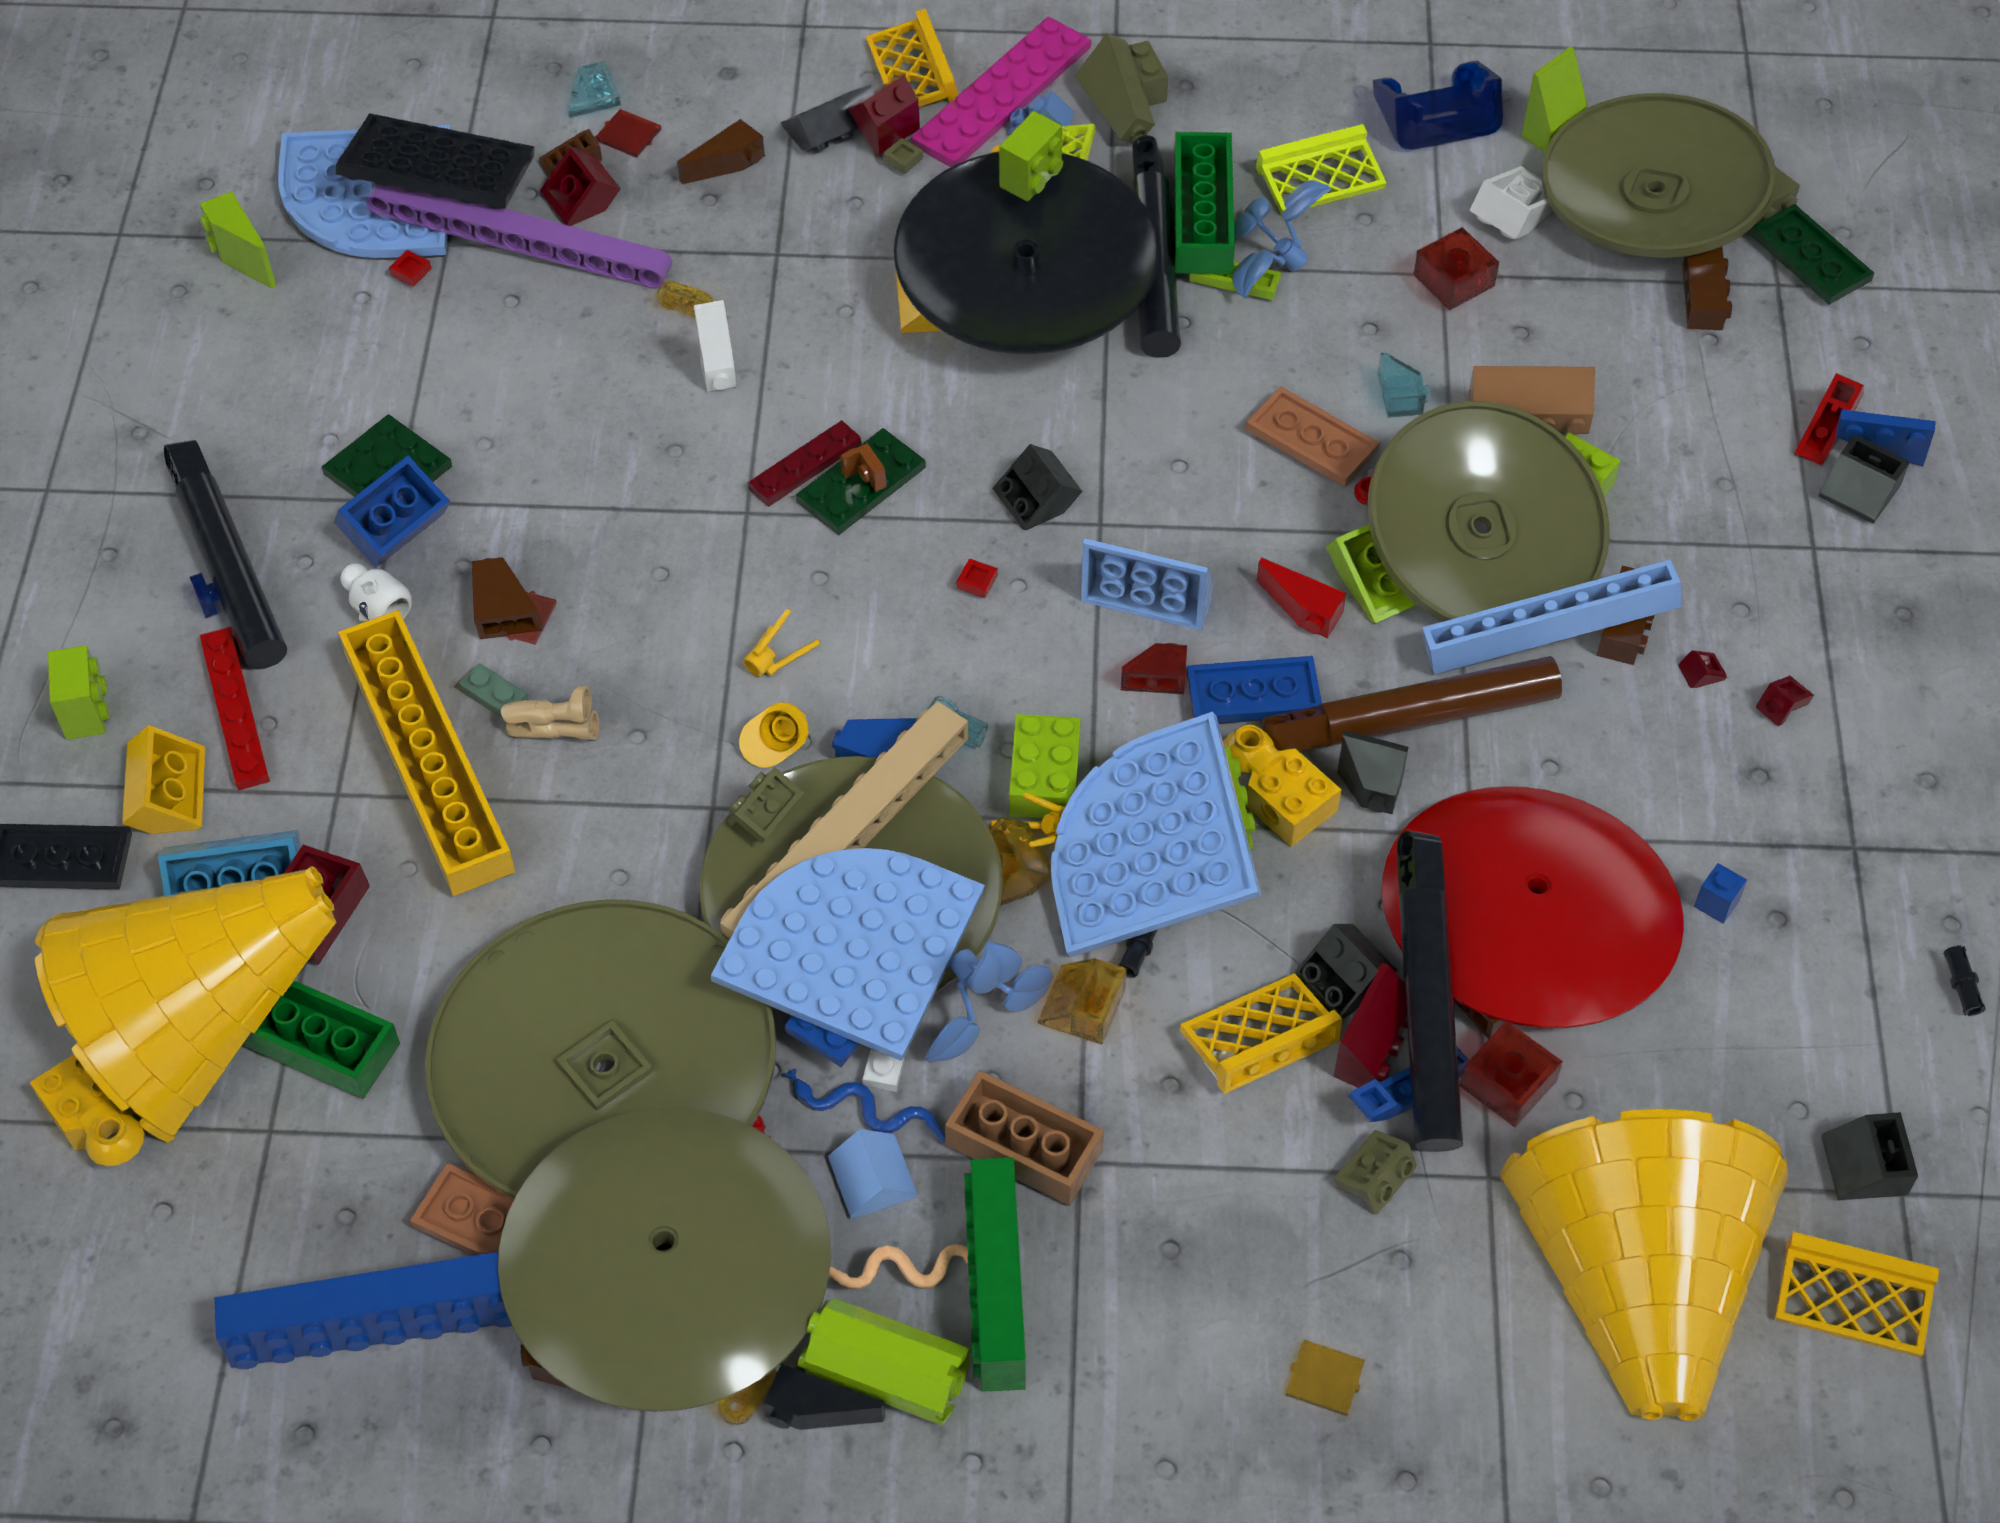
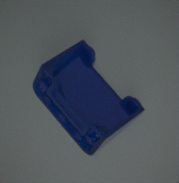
M1478 60L1458 65L1452 75V87L1407 95L1402 93L1398 81L1391 77L1373 80V94L1395 142L1405 150L1496 133L1503 123L1502 78Z

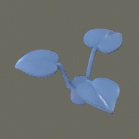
M1314 180L1306 181L1288 196L1284 204L1287 209L1282 212L1292 239L1284 237L1279 240L1261 222L1271 210V204L1266 198H1257L1252 201L1244 213L1235 220L1234 235L1236 238L1245 237L1257 225L1276 243L1274 247L1276 255L1268 250H1262L1259 254L1251 253L1235 269L1233 285L1242 297L1247 298L1252 286L1264 275L1273 260L1277 261L1281 266L1285 264L1292 272L1299 270L1306 263L1308 254L1301 248L1303 243L1298 239L1291 220L1300 216L1319 198L1332 190L1328 185Z
M987 941L980 961L970 949H964L955 954L949 963V967L960 980L956 986L961 992L967 1017L960 1016L948 1023L939 1033L924 1059L927 1061H944L956 1058L965 1053L977 1039L980 1029L976 1023H973L975 1015L967 988H971L978 994H984L994 988H999L1008 994L1003 1003L1004 1007L1009 1011L1019 1012L1030 1008L1044 996L1053 979L1051 970L1043 965L1029 967L1018 975L1012 986H1007L1004 983L1011 980L1017 974L1022 964L1020 955L1014 949L1003 944Z

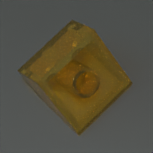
M1002 816L987 830L989 835H992L1002 866L1003 889L1001 906L1033 895L1051 878V866L1041 847L1031 848L1029 846L1030 841L1037 839L1028 822Z

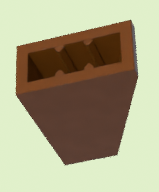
M503 557L472 561L474 623L480 640L543 631L537 607Z

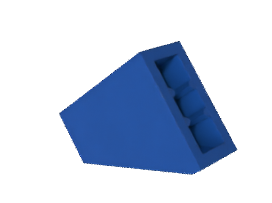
M917 718L847 720L842 731L837 730L833 737L832 748L835 749V758L853 756L878 758L882 752H888L898 736L904 730L908 731L916 723Z

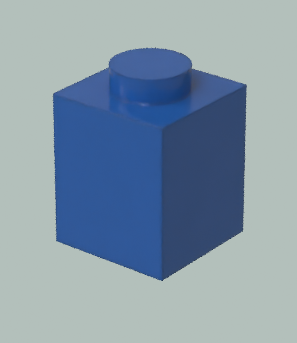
M1717 863L1701 885L1694 907L1724 924L1740 901L1747 879Z

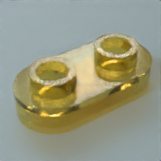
M670 280L664 281L657 291V298L664 308L682 312L694 318V305L714 302L712 297L705 291Z
M776 1369L765 1376L763 1380L747 1389L719 1401L718 1412L721 1418L732 1425H741L749 1421L768 1394L776 1376ZM739 1402L742 1404L743 1409L739 1412H734L731 1410L730 1404Z

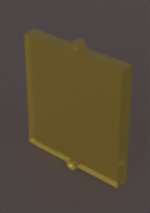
M1303 1339L1296 1363L1291 1364L1290 1369L1293 1373L1285 1396L1348 1416L1354 1394L1360 1391V1384L1358 1382L1365 1359Z

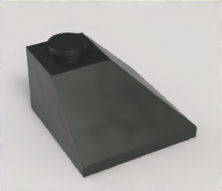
M1344 731L1337 773L1360 806L1378 813L1393 814L1402 785L1409 747Z

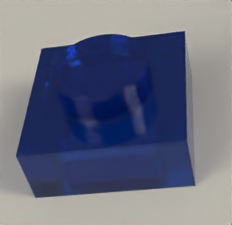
M202 573L191 576L190 580L205 618L217 615L214 602L218 601L219 598L213 583L206 584Z

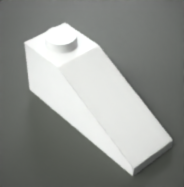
M720 300L694 305L701 367L707 392L737 387L724 301Z

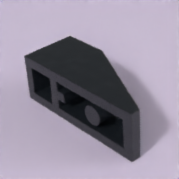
M783 1364L780 1365L763 1403L766 1418L773 1425L783 1429H788L789 1426L798 1430L879 1423L883 1422L886 1416L884 1401Z

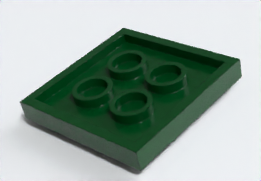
M388 414L322 466V470L325 476L355 497L406 456H409L432 482L453 466L451 458Z

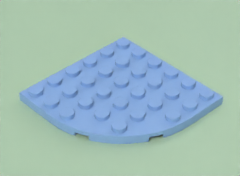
M436 125V127L451 129V125ZM359 129L282 133L278 170V185L281 199L292 222L310 239L331 250L358 257L397 258L406 250L419 256L446 255L447 233L373 213L367 207L366 199L375 183L361 179L350 180L345 176L336 175V163Z
M1214 712L1148 733L1119 747L1112 752L1114 756L1109 758L1099 768L1095 766L1070 797L1056 829L1058 836L1055 850L1051 855L1053 893L1066 952L1070 957L1262 896L1217 716Z
M873 848L847 849L815 856L780 874L754 898L741 917L711 974V981L903 1061L983 895L985 885L917 857L891 850Z

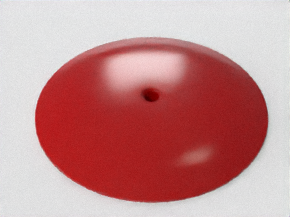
M1514 786L1488 787L1460 793L1437 802L1420 813L1402 830V832L1410 830L1436 835L1441 839L1453 999L1474 1011L1498 1020L1538 1028H1570L1596 1024L1618 1017L1646 1001L1668 978L1677 961L1684 933V915L1679 893L1668 869L1657 853L1633 829L1592 804L1545 789ZM1398 836L1385 862L1381 894L1387 924L1394 940L1402 951L1396 851Z

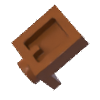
M868 443L858 448L850 449L841 455L842 473L845 478L859 473L865 483L869 482L875 492L886 488L885 467Z

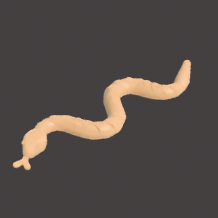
M953 1244L946 1246L939 1253L932 1272L928 1275H923L917 1271L909 1257L900 1248L886 1245L873 1250L867 1258L864 1270L859 1277L851 1278L848 1274L836 1270L834 1267H830L829 1277L837 1281L839 1285L850 1289H861L871 1284L877 1275L882 1261L888 1259L897 1264L904 1277L913 1286L925 1289L933 1288L943 1281L951 1259L954 1256L963 1257L964 1261L968 1264V1251L964 1245Z

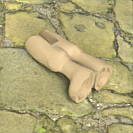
M587 685L576 687L567 702L551 703L547 700H521L507 703L501 708V716L507 722L506 730L509 736L548 739L564 736L586 741L597 740L599 735V716L596 710H591L592 696Z

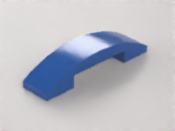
M1457 1047L1458 1075L1460 1078L1472 1068L1473 1063ZM1410 1067L1380 1083L1374 1079L1350 1092L1348 1097L1370 1122L1383 1121L1398 1116L1412 1109Z

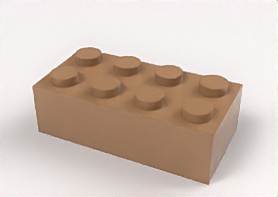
M980 1070L945 1124V1145L973 1159L1014 1157L1016 1180L1069 1206L1103 1151L1104 1130Z

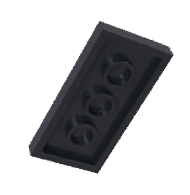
M0 824V887L120 889L132 838L131 829L129 826Z

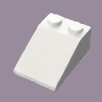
M1520 166L1484 180L1469 211L1476 214L1479 221L1500 229V233L1509 239H1518L1528 235L1553 210L1545 197L1542 179Z

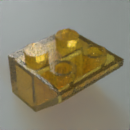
M1096 958L1061 965L1039 1016L1038 1024L1103 1045L1126 989L1127 968Z

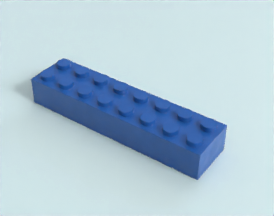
M499 1252L214 1297L216 1340L231 1368L237 1367L239 1369H251L259 1363L272 1361L288 1363L296 1357L309 1355L325 1357L333 1351L346 1349L361 1351L367 1349L370 1345L382 1343L398 1345L407 1339L419 1337L435 1339L444 1333L456 1331L472 1333L481 1327L493 1325L509 1327L512 1324L506 1313L500 1291L498 1274Z

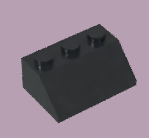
M871 84L852 90L781 122L782 127L802 151L812 148L815 153L829 147L827 141L836 138L838 142L853 136L852 130L858 128L848 108L873 92Z

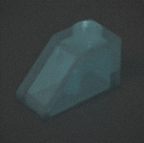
M1380 353L1377 374L1387 417L1422 415L1425 402L1430 400V391L1428 384L1423 383L1421 372L1388 353Z

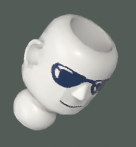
M359 563L350 564L342 571L340 576L341 584L346 590L350 591L349 603L359 613L360 621H369L396 610L400 611L403 620L406 618L412 605L411 594L406 586L390 573L382 569L367 570L364 565Z

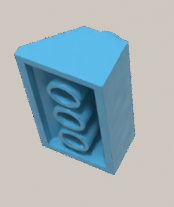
M298 830L164 847L158 855L164 896L176 895L185 891L215 888L231 883L261 880L268 876L284 874L301 848Z

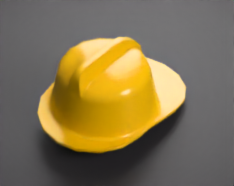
M778 702L769 706L742 728L739 737V747L743 757L750 764L760 768L772 767L781 763L800 749L806 742L809 733L806 715L797 706L788 702Z

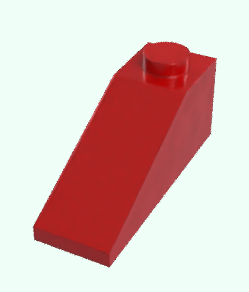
M1836 373L1794 454L1823 466L1839 438H1836V428L1841 410H1856L1864 395V385Z
M1262 557L1259 560L1257 582L1299 627L1328 639L1344 612L1346 593Z

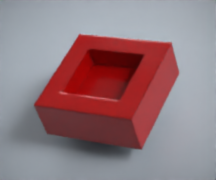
M406 250L389 267L391 276L412 287L431 270L429 260L409 250Z
M969 558L957 579V589L986 598L998 576V568Z

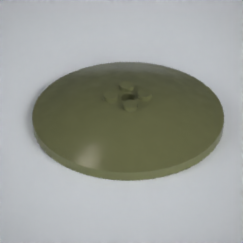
M1643 93L1600 102L1576 114L1559 128L1552 137L1544 154L1542 186L1545 197L1549 202L1548 204L1555 215L1569 229L1582 238L1603 248L1627 255L1673 258L1704 253L1719 248L1750 230L1761 219L1771 202L1776 171L1774 159L1766 141L1751 124L1732 111L1706 100L1690 96L1667 93ZM1657 189L1661 190V192H1652V190Z
M1483 401L1457 402L1437 407L1416 417L1404 426L1390 441L1374 468L1368 492L1367 511L1370 532L1378 556L1386 571L1402 592L1418 607L1442 622L1599 579L1608 554L1610 525L1605 498L1599 482L1587 461L1574 445L1555 428L1532 414L1507 405ZM1480 521L1484 523L1488 532H1478L1474 527V522Z

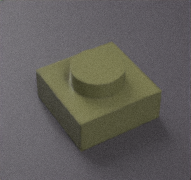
M903 138L899 139L883 153L884 162L904 174L923 159V150Z

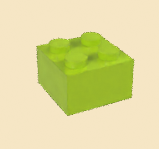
M1033 111L999 146L1001 188L1027 202L1036 193L1039 194L1043 190L1046 182L1053 175L1056 176L1063 166L1062 147L1064 142L1062 140V125Z
M87 645L48 651L50 704L66 739L71 740L105 734V720H110L108 703L104 701V695L108 694V684L105 675L100 676L101 671L97 656H91Z

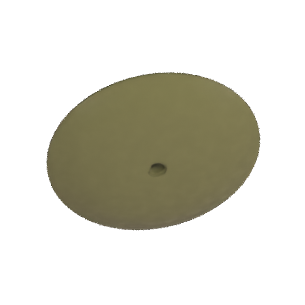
M862 756L829 758L806 763L782 772L804 794L763 843H760L737 822L730 826L727 823V820L733 814L730 811L716 830L708 846L702 866L700 900L704 922L721 933L720 922L725 912L732 907L735 908L743 900L746 891L752 885H757L766 876L768 869L773 863L780 862L788 854L791 845L796 840H801L810 831L816 819L819 817L823 818L831 810L835 800L839 796L845 795L853 787L858 776L862 773L866 774L874 766L877 758ZM933 775L864 848L891 850L908 854L985 885L983 895L954 953L955 955L964 949H970L977 957L992 933L1001 906L1003 881L999 852L988 826L974 806L952 786ZM949 965L935 993L957 978Z
M665 1107L637 1110L608 1118L573 1135L554 1149L529 1175L512 1203L502 1230L498 1257L500 1291L508 1318L526 1350L549 1374L570 1389L590 1399L630 1410L660 1412L696 1408L721 1401L747 1389L776 1369L795 1350L807 1334L808 1324L813 1313L819 1311L824 1299L831 1262L830 1234L821 1200L811 1180L794 1158L764 1133L737 1119L700 1109ZM662 1244H669L673 1246L671 1249L667 1251H660L656 1249L658 1246Z

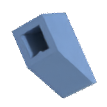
M1051 90L1043 96H1037L1027 106L1017 108L1010 116L1007 134L1011 135L1033 111L1062 126L1071 125L1074 111Z

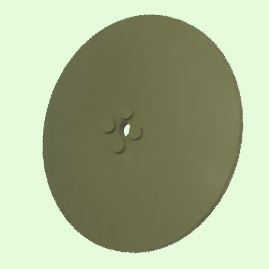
M605 899L561 906L529 918L499 935L478 952L454 979L439 1005L428 1036L425 1056V1078L428 1098L435 1120L456 1156L485 1183L515 1199L529 1175L554 1149L591 1125L617 1115L650 1108H693L719 1113L753 1126L766 1100L775 1068L776 1033L771 1006L711 981V974L729 940L710 925L689 914L670 907L635 900ZM610 1060L614 1062L613 1068L607 1072L596 1070V1066L601 1061Z

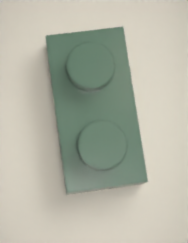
M481 663L458 683L462 693L501 718V708L503 705L515 701L529 700L526 692Z

